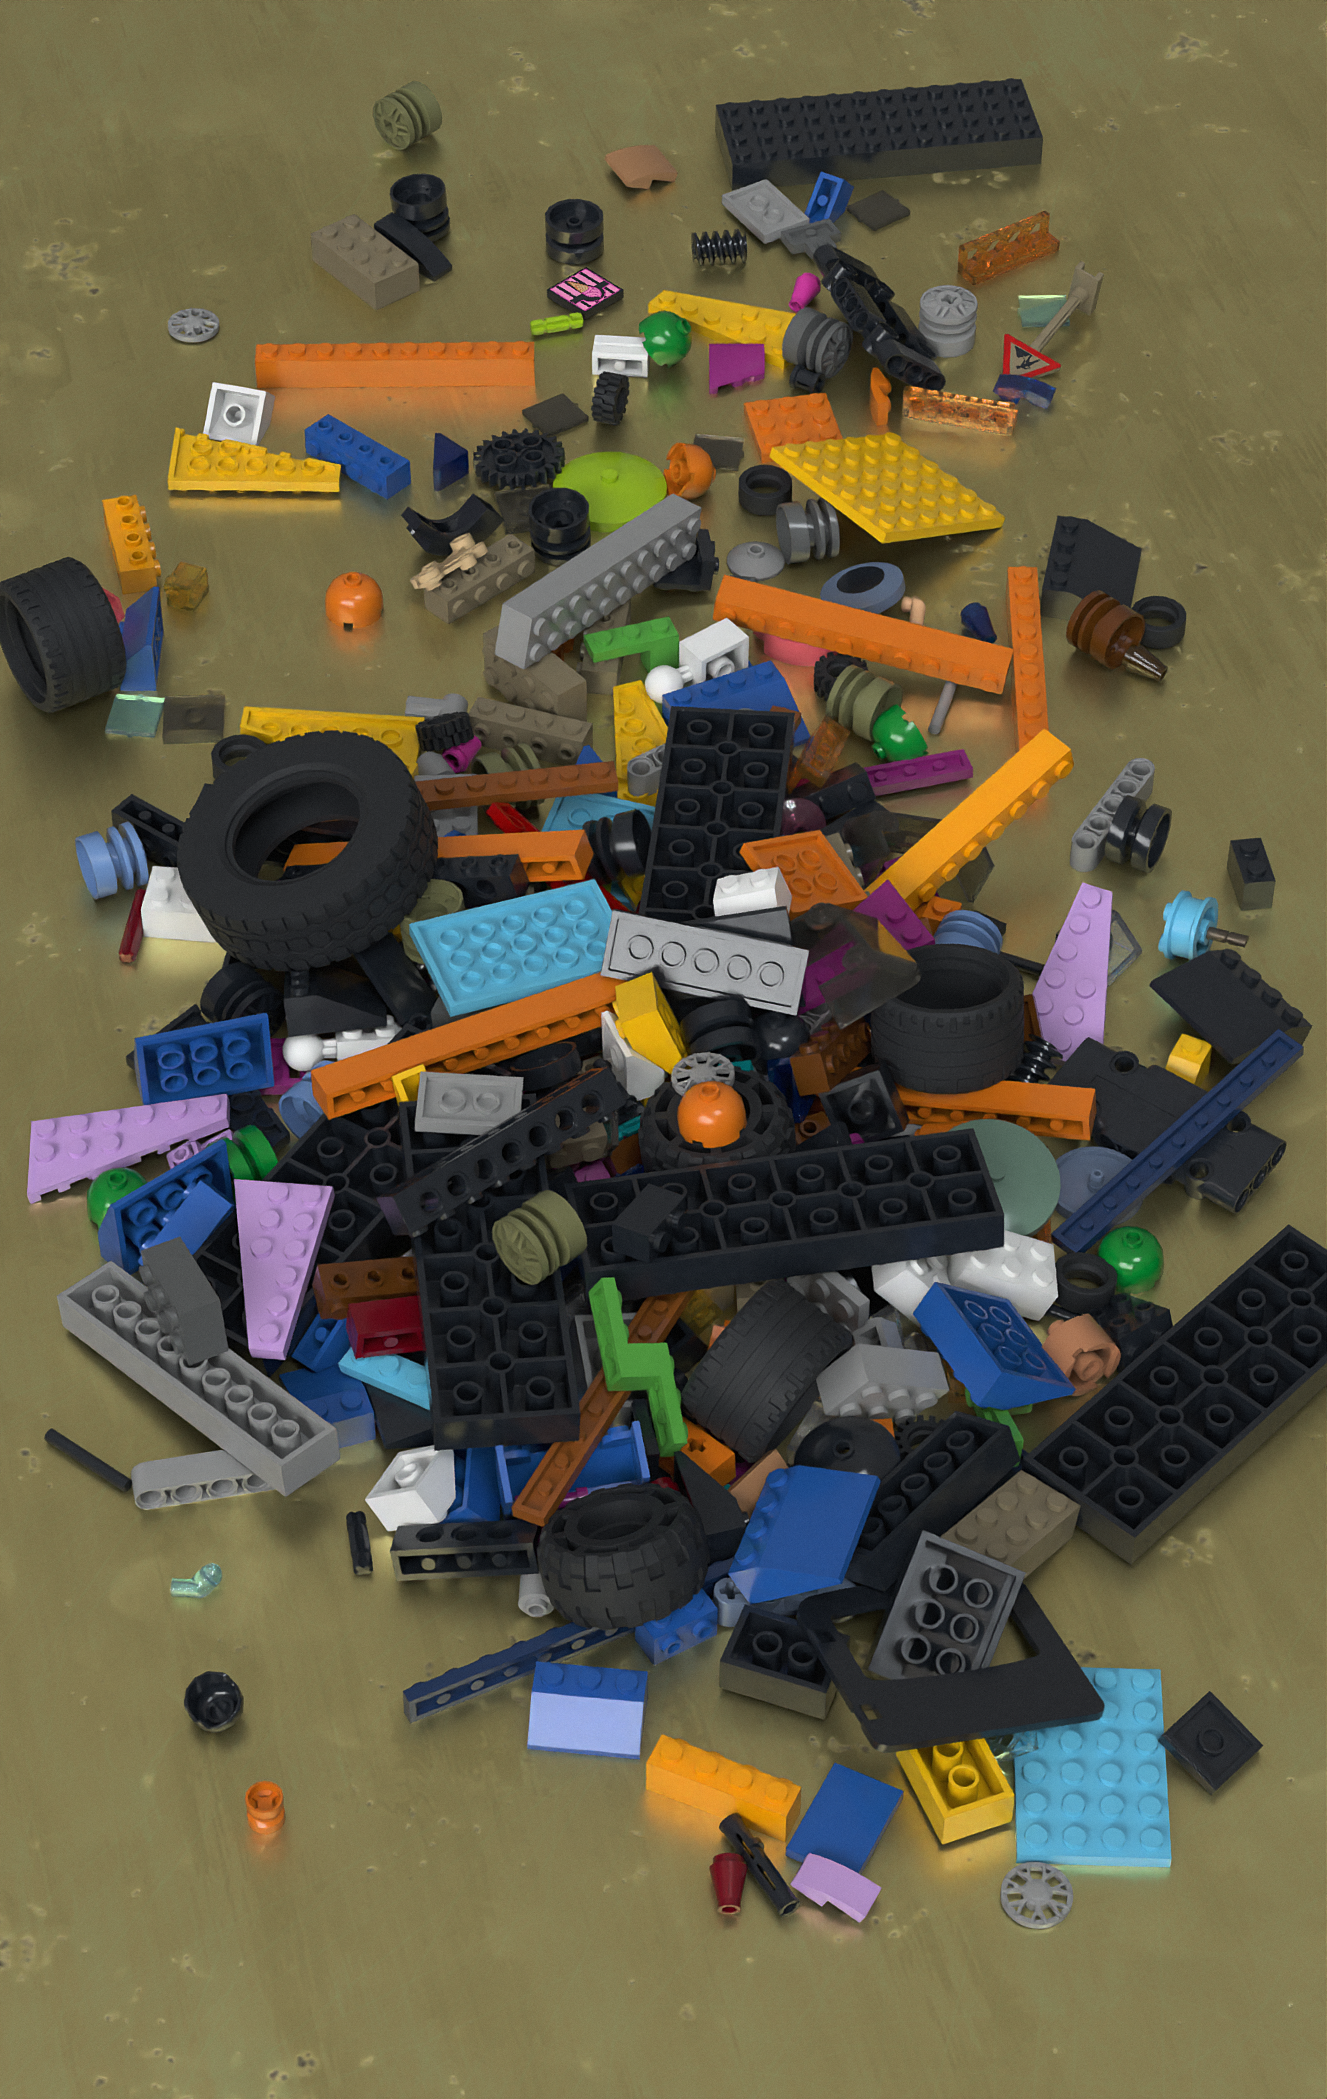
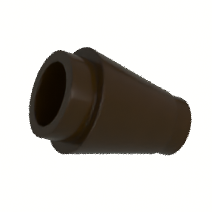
M1132 644L1122 659V665L1126 667V671L1157 682H1161L1168 671V667L1143 645L1137 646Z

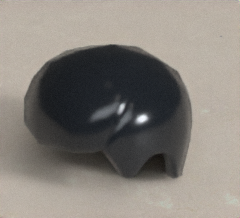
M207 1671L195 1677L186 1688L184 1707L190 1718L199 1728L206 1732L220 1733L234 1726L243 1714L244 1697L238 1685L229 1675L223 1672Z

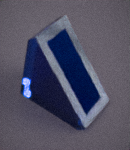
M435 433L433 460L434 491H441L469 474L468 450L443 434Z
M790 1057L767 1060L768 1082H773L786 1097L787 1105L792 1109L794 1124L802 1123L812 1106L816 1094L799 1095Z

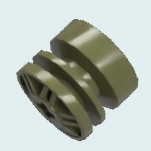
M412 81L395 92L388 94L376 101L373 107L374 122L381 137L387 144L398 150H403L419 141L420 138L422 139L438 130L442 124V112L435 95L427 86L418 81Z
M850 665L838 676L830 691L826 704V719L829 723L840 726V728L847 731L853 729L854 734L875 743L872 736L873 724L877 717L893 704L901 707L903 698L902 687L883 677L875 678L873 673L867 670L864 671V669L855 665Z
M522 742L516 744L513 748L510 746L504 748L501 756L493 751L473 758L471 774L482 775L541 767L530 746ZM545 799L509 802V804L514 809L517 806L524 810L529 808L530 805L534 807L544 803ZM491 804L481 805L485 813L487 812Z
M431 879L430 882H427L428 887L421 899H417V905L409 915L405 914L404 920L400 923L405 954L412 961L423 965L425 964L410 936L409 924L465 910L461 890L454 883L445 880Z
M549 1190L539 1192L524 1202L521 1209L512 1210L507 1216L497 1220L492 1228L493 1241L504 1264L516 1277L531 1285L538 1284L546 1279L547 1275L556 1272L559 1266L568 1264L584 1253L587 1247V1235L576 1211L564 1198L556 1192Z

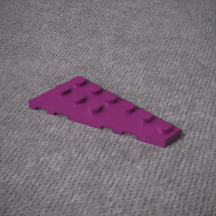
M888 879L809 948L810 953L805 973L806 1007H800L798 1015L870 981L874 972L891 957L912 948L935 944L933 936ZM753 1014V1019H755L756 1016L759 1014Z

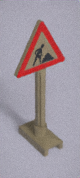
M1080 261L1075 267L1067 302L1031 345H1026L1009 334L1004 335L1001 385L1003 390L1060 371L1061 364L1040 352L1076 309L1089 316L1096 308L1104 277L1103 273L1099 272L1096 276L1084 271L1085 263Z

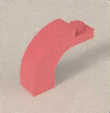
M753 631V634L758 639L764 641V653L783 663L796 666H815L816 661H820L821 656L824 655L827 658V654L833 652L834 656L837 655L835 651Z

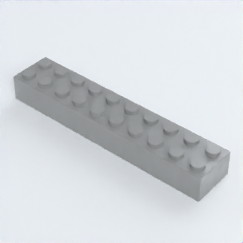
M671 494L502 604L495 655L522 669H526L551 651L556 650L567 640L574 638L585 628L592 626L594 622L603 616H607L621 604H625L627 600L641 593L654 582H658L660 578L674 571L687 560H691L696 552L695 541L701 526V520L699 519L702 508L675 494Z
M108 1262L57 1295L62 1325L285 1497L340 1459L336 1428L229 1348L227 1352L189 1366L182 1353L178 1355L175 1353L170 1341L169 1332H162L157 1320V1312H150L144 1298V1292L148 1291V1288L114 1262Z

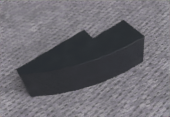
M391 212L374 223V229L418 263L419 274L435 282L452 270V264L433 242L405 219Z

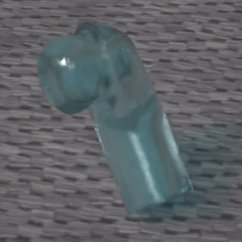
M208 1563L191 1579L172 1578L171 1596L206 1597L222 1580L220 1566L215 1563Z

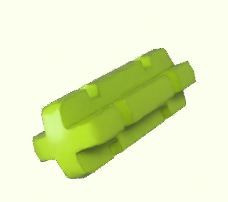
M577 312L569 314V316L560 315L544 318V321L542 319L532 320L530 322V331L532 335L536 336L542 335L544 332L553 333L569 330V327L571 329L583 327V316Z

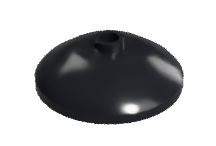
M847 1416L828 1420L811 1430L801 1441L795 1454L793 1466L802 1465L878 1476L880 1481H882L901 1463V1455L895 1438L884 1426L868 1418ZM842 1450H849L846 1454H839Z

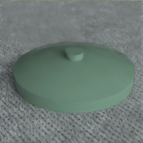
M997 1119L973 1120L949 1130L956 1131L974 1128L1005 1215L1004 1230L1031 1238L1043 1229L1054 1213L1061 1188L1057 1163L1045 1144L1023 1127Z

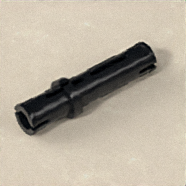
M738 1813L727 1816L720 1823L719 1829L725 1834L735 1849V1853L744 1858V1864L747 1865L761 1889H763L775 1906L778 1914L781 1917H786L795 1912L801 1902L795 1897L779 1871L764 1852V1844L761 1839L752 1835ZM743 1841L745 1842V1844L747 1845V1847L751 1850V1852H752L753 1855L755 1856V1859H754V1857L752 1856V1854L748 1851V1849H747L746 1846L744 1845ZM764 1871L767 1873L771 1881L774 1883L776 1889L773 1887L767 1876L764 1874Z

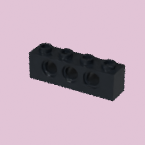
M522 1519L398 1526L390 1549L396 1581L539 1574L537 1546L540 1541L542 1528L539 1525Z

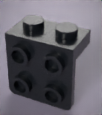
M699 529L695 541L696 552L692 559L687 560L674 571L660 578L658 582H654L652 584L654 587L662 590L711 591L713 575H717L719 571V558L714 556L715 541H711L708 529Z
M1127 1293L1116 1294L1111 1297L1108 1304L1101 1308L1091 1309L1085 1313L1090 1314L1120 1350L1121 1358L1116 1368L1117 1373L1122 1372L1173 1327L1170 1309Z

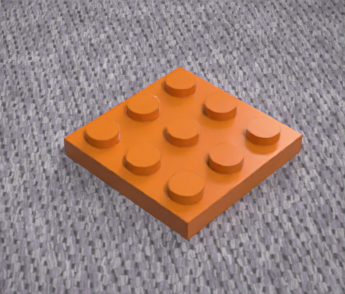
M812 393L794 397L787 396L778 399L744 403V414L762 463L775 462L769 457L772 447L785 446L788 443L803 444L807 441L821 442L827 439H843L826 393Z
M820 830L747 842L743 844L739 851L753 872L759 869L779 867L792 895L789 910L790 921L853 910L868 897Z

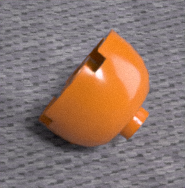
M676 443L671 447L666 460H671L669 469H664L668 496L675 494L685 500H695L703 496L716 477V469L713 466L710 455L703 448L694 444Z
M348 572L332 580L325 596V612L331 622L341 627H344L343 623L353 624V628H362L380 619L384 606L383 594L374 578L360 572Z
M706 1081L690 1087L682 1096L678 1106L677 1117L680 1134L691 1144H693L692 1140L702 1142L704 1148L723 1147L736 1141L740 1137V1131L747 1125L742 1097L732 1086L723 1082Z

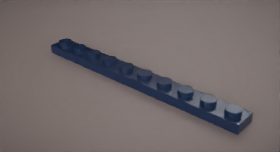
M1276 1030L1051 1233V1242L1067 1254L1085 1253L1295 1063L1303 1055L1304 1046L1281 1030Z
M735 1556L725 1561L714 1562L708 1567L705 1583L702 1588L711 1600H713L715 1584L721 1579L731 1578L728 1572ZM571 1622L562 1627L551 1628L542 1635L527 1641H519L510 1648L495 1654L484 1655L473 1663L460 1668H452L441 1676L426 1682L415 1683L403 1691L404 1713L411 1724L535 1673L536 1661L563 1662L635 1632V1627L601 1630L598 1627L586 1628Z

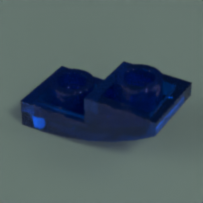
M1000 374L992 392L998 394L1001 399L1011 401L1016 405L1021 397H1024L1032 405L1047 409L1056 388L1029 377Z

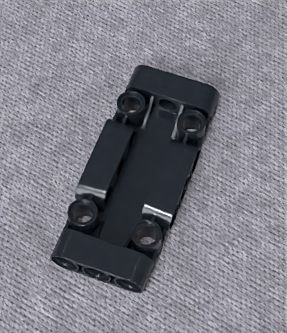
M827 244L817 248L813 254V261L823 275L821 283L831 292L834 302L851 328L860 333L865 339L862 342L865 350L877 358L883 369L891 376L926 394L931 395L940 392L945 386L946 379L934 362L937 356L926 345L925 339L905 309L891 301L895 296L894 291L884 282L880 281L869 265L832 245Z
M1090 1037L1080 1044L1048 1083L1049 1085L1095 1089L1096 1116L1091 1138H1094L1095 1143L1099 1147L1113 1149L1126 1155L1131 1160L1136 1158L1208 1093L1204 1089L1160 1066L1151 1065L1147 1068L1139 1064V1059L1133 1052H1117ZM1241 1111L1162 1183L1171 1185L1177 1180L1184 1184V1190L1189 1197L1194 1199L1208 1198L1213 1203L1237 1214L1279 1163L1284 1155L1287 1143L1283 1139L1252 1124L1249 1115Z

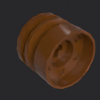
M1097 590L1084 597L1075 608L1067 625L1066 638L1072 646L1086 654H1091L1093 659L1110 669H1114L1122 665V659L1132 644L1139 646L1145 632L1146 622L1143 615L1124 604L1121 605L1120 601L1105 592Z

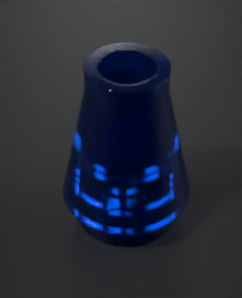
M974 602L967 605L961 611V624L980 641L992 644L997 640V635L994 632L988 610L985 606Z

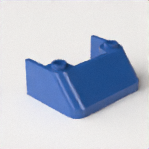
M632 1422L631 1430H629L628 1426H617L608 1429V1435L601 1438V1441L568 1493L575 1492V1488L587 1487L589 1495L592 1491L601 1488L617 1487L619 1484L632 1483L634 1485H643L644 1483H649L650 1474L640 1422ZM522 1445L495 1446L494 1458L504 1520H517L513 1516L511 1508L515 1503L514 1496L520 1495L547 1451L530 1454V1450H522Z

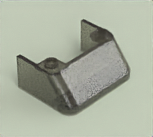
M875 810L847 819L841 830V836L844 843L850 845L855 868L859 867L864 888L866 889L875 881L890 852L905 854L943 819L895 813L887 810ZM986 846L976 859L967 862L956 875L969 903H974L995 867Z
M821 902L813 905L809 911L791 921L797 946L810 949L807 966L848 942L854 945L848 949L842 959L845 971L818 986L840 1030L888 1002L889 999H893L910 989L921 979V972L916 961L881 922L873 916L831 903Z

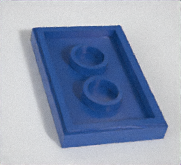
M834 1763L786 1847V1856L803 1863L809 1853L839 1863L861 1875L903 1800L904 1791Z

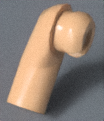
M913 596V598L903 597L901 610L903 612H910L909 622L923 626L926 612L925 603L917 596Z

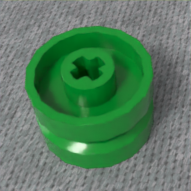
M248 1125L235 1131L232 1135V1140L222 1137L208 1143L206 1146L207 1148L221 1139L226 1142L234 1203H236L234 1179L262 1181L278 1163L270 1143L255 1125Z

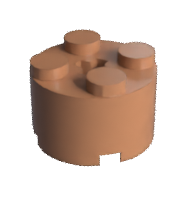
M1090 1314L1077 1316L1066 1322L1063 1320L1055 1321L1047 1330L1048 1337L1044 1341L1042 1348L1076 1388L1071 1396H1081L1099 1387L1095 1383L1103 1375L1108 1379L1116 1370L1121 1358L1120 1350Z

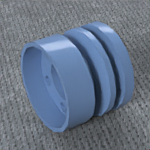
M129 821L119 824L118 830L114 826L107 828V843H105L98 831L76 837L75 839L79 866L87 888L95 900L116 894L118 889L117 878L126 890L132 889L134 882L138 887L148 884L149 874L144 847Z
M956 910L945 915L933 936L935 944H965L984 948L1000 954L1003 944V938L998 927L985 916L969 910Z
M328 1060L320 1061L311 1070L334 1062ZM311 1071L307 1072L300 1082L295 1083L288 1089L278 1102L279 1112L284 1123L298 1139L324 1113L313 1096Z

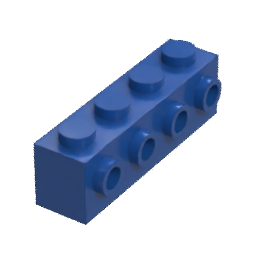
M328 414L304 430L306 453L318 460L340 464L341 473L387 500L411 484L409 460Z

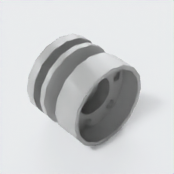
M941 285L930 288L922 294L918 330L925 339L926 345L938 357H958L973 349L976 338L975 322L977 319L978 303L976 297L967 289L953 285Z

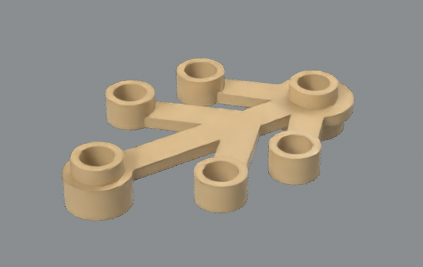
M470 533L463 534L449 543L453 550L451 555L442 563H437V561L428 563L421 568L422 572L410 579L414 589L426 588L427 591L433 590L443 583L441 579L449 572L458 567L461 570H466L477 563L476 559L488 552L484 542L475 545Z

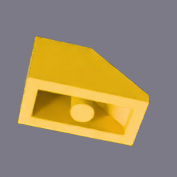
M1182 1033L1169 1056L1165 1069L1200 1087L1210 1069L1212 1045Z

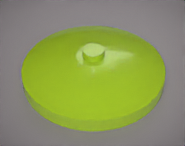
M597 452L578 457L567 463L565 467H562V473H557L556 479L553 481V488L576 490L586 498L589 503L590 530L596 532H614L667 498V484L662 472L648 460L623 452Z

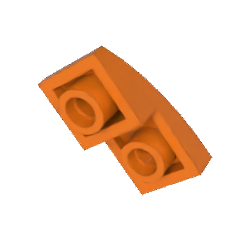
M879 367L873 368L870 383V410L877 426L888 423V412L891 411V402L888 394L891 393V384L888 377H884Z

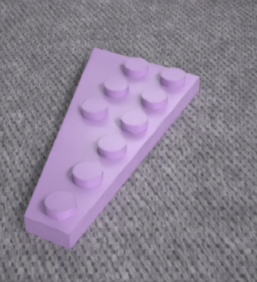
M1083 882L1032 993L1036 999L1044 1040L1054 1045L1063 1055V1059L1052 1058L1051 1062L1061 1066L1065 1064L1086 1038L1090 1037L1104 1044L1113 893Z
M221 1094L31 1121L27 1188L30 1204L42 1200L40 1195L58 1189L59 1193L71 1189L70 1184L86 1177L94 1180L101 1172L108 1169L127 1167L141 1161L140 1156L157 1150L158 1154L171 1150L169 1145L184 1139L195 1141L230 1126V1102L228 1095Z
M234 1179L249 1351L251 1357L286 1360L335 1197L333 1186Z

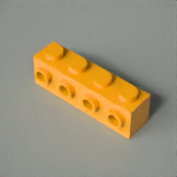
M136 495L102 500L104 523L122 594L149 591L152 587H157L156 577H161L159 560H153L156 559L154 541H151V530L149 523H147L144 505L139 506Z
M662 1734L646 1762L647 1790L723 1819L731 1814L738 1813L747 1828L786 1842L800 1815L802 1787L795 1785L786 1778H777L763 1773L752 1765H742L726 1759L717 1752H708L692 1746L683 1739H674Z

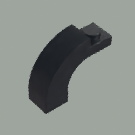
M474 493L457 512L444 519H428L410 507H407L401 514L409 524L406 529L426 552L439 556L451 555L453 550L449 543L466 533L471 534L475 545L483 542L504 521L491 504Z

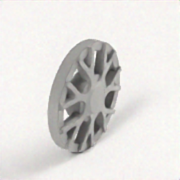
M203 308L180 310L173 314L168 321L170 335L184 342L208 340L218 333L220 327L218 317L211 311Z
M710 1052L694 1053L683 1058L674 1066L671 1073L672 1086L681 1096L691 1086L700 1082L718 1081L732 1086L735 1081L734 1066L726 1057L720 1054ZM700 1061H707L705 1064H698V1063H697V1062H700ZM715 1063L722 1064V1065L717 1066V1067H714V1066H713ZM686 1066L692 1067L691 1070H687L684 1068ZM717 1074H729V1077H719ZM690 1077L689 1079L681 1082L677 1081V1079Z
M1026 1862L1014 1867L1006 1874L1001 1885L1000 1899L1005 1912L1015 1922L1029 1928L1045 1929L1059 1924L1067 1917L1073 1903V1889L1067 1877L1057 1868L1041 1862ZM1030 1871L1042 1872V1879H1032ZM1018 1875L1026 1883L1021 1886L1013 1882L1012 1879ZM1054 1877L1060 1884L1051 1887L1047 1881ZM1021 1893V1900L1009 1902L1007 1894ZM1053 1894L1066 1896V1904L1052 1900ZM1024 1906L1034 1911L1031 1918L1020 1914ZM1050 1907L1056 1916L1046 1919L1042 1911ZM1036 1916H1039L1041 1920H1036Z

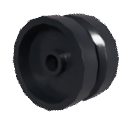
M567 199L556 202L548 208L545 213L546 252L551 258L565 264H584L595 260L601 255L604 250L603 211L598 205L582 199Z
M1130 795L1123 798L1108 832L1105 846L1106 859L1122 865L1130 859L1132 868L1150 873L1157 865L1168 839L1172 820L1171 809L1157 804H1153L1147 809L1145 800Z
M726 1000L713 1002L690 1012L681 1021L680 1030L686 1047L689 1048L687 1051L688 1056L694 1053L710 1052L720 1054L730 1062L751 1060L753 1064L760 1058L763 1051L759 1036L753 1030L755 1023L751 1009L748 1004L742 1001ZM700 1061V1062H697V1063H698V1064H705L707 1061Z

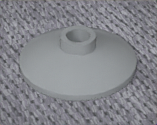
M753 541L739 544L727 556V566L732 574L756 577L757 581H765L776 577L782 572L785 565L783 553L777 547L765 542Z

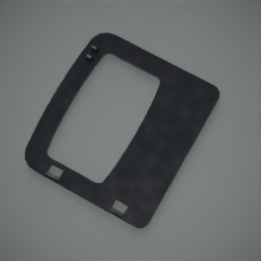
M897 1580L885 1592L866 1585H860L812 1595L805 1598L799 1605L796 1618L800 1628L813 1644L816 1655L849 1710L855 1714L861 1724V1730L870 1745L879 1752L893 1753L1098 1720L1103 1715L1105 1707L1103 1700L1023 1582L1010 1615L1037 1656L987 1668L926 1677L892 1680H872L867 1678L832 1620L856 1614L886 1609ZM827 1634L831 1642L822 1643L818 1635ZM873 1710L877 1719L869 1720L864 1711Z

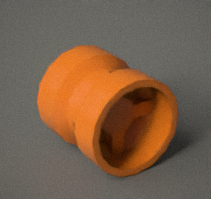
M261 1781L250 1786L245 1795L249 1827L254 1832L265 1835L280 1830L286 1818L282 1789L270 1781Z

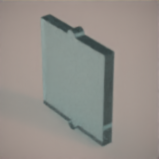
M1066 295L1018 296L1019 308L1017 314L1021 317L1022 327H1046L1067 302ZM1068 318L1062 326H1070V319Z
M116 694L105 727V733L127 735L129 738L133 736L155 738L164 709L165 698L145 697L142 694L138 696Z

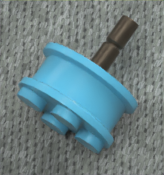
M1182 890L1176 896L1173 903L1168 902L1165 906L1163 920L1166 921L1164 933L1159 940L1158 950L1163 952L1167 959L1173 960L1179 956L1190 961L1209 951L1213 940L1245 948L1249 936L1235 932L1229 933L1227 930L1216 928L1218 922V902L1216 898L1207 897L1201 900L1193 898L1189 891Z

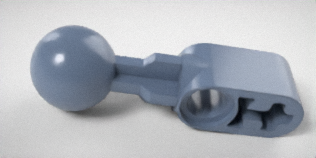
M724 1578L715 1584L712 1602L718 1608L717 1624L725 1627H735L745 1604L779 1615L792 1616L797 1615L800 1603L809 1596L855 1587L857 1585L853 1581L844 1578L843 1583L750 1605L731 1578ZM855 1615L832 1620V1622H847L851 1620Z

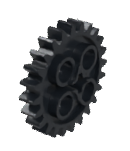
M527 428L522 433H518L516 429H513L512 434L502 431L501 437L491 435L492 441L483 440V446H477V452H473L474 471H476V477H481L482 483L489 481V487L499 484L500 490L506 486H510L511 491L516 486H520L522 490L526 489V485L537 488L538 482L547 484V478L556 479L555 473H562L561 467H565L564 447H562V442H557L556 436L549 438L548 432L539 435V430L537 429L532 433H528Z

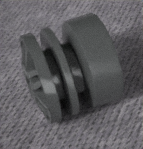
M805 307L798 311L787 327L782 344L783 358L794 365H804L811 372L824 373L826 378L830 379L843 368L848 359L853 343V329L845 322H840L836 318H828L822 312Z
M820 497L817 502L813 498L808 499L805 511L798 501L781 503L777 506L776 529L778 542L785 562L788 565L807 562L810 556V549L817 560L823 559L825 555L828 558H832L839 554L840 531L833 505Z

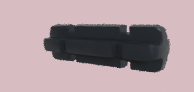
M362 1511L349 1512L346 1516L353 1570L358 1576L363 1574L369 1575L373 1571V1561L370 1552L366 1516Z

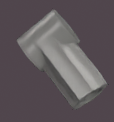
M455 693L445 695L443 699L408 696L405 716L425 717L426 720L438 715L443 716L446 713L467 712L468 702L463 696Z

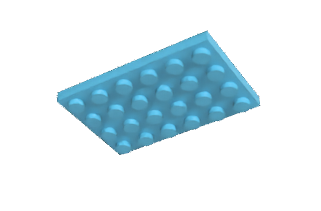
M595 879L411 923L409 924V932L450 1017L513 1002L601 972L612 910Z
M1081 1667L1104 1702V1712L1100 1719L1013 1734L1016 1863L1041 1862L1062 1865L1170 1868L1172 1857L1165 1747L1158 1741L1161 1735L1164 1734L1161 1670Z

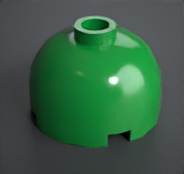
M658 311L639 323V334L644 332L646 338L642 342L643 346L658 365L663 366L667 364V368H671L688 355L692 345L691 326L685 318H681L671 311Z
M893 704L884 710L873 724L872 736L875 743L871 747L881 761L886 758L890 763L927 756L929 754L926 751L928 746L913 721L908 722L901 717L906 712L897 704Z
M125 1167L111 1168L101 1172L94 1178L87 1191L88 1218L91 1222H95L99 1229L111 1204L145 1185L148 1181L137 1171Z
M1137 1226L1116 1228L1107 1234L1099 1245L1096 1256L1105 1259L1106 1262L1113 1266L1117 1273V1292L1127 1294L1143 1293L1151 1290L1155 1282L1159 1278L1161 1279L1164 1270L1163 1248L1157 1238L1148 1230Z

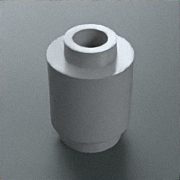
M433 751L422 754L416 762L418 763L419 775L456 774L443 756Z
M540 1571L539 1574L520 1576L518 1606L523 1612L532 1617H542L554 1610V1606L551 1605L549 1597L546 1595Z

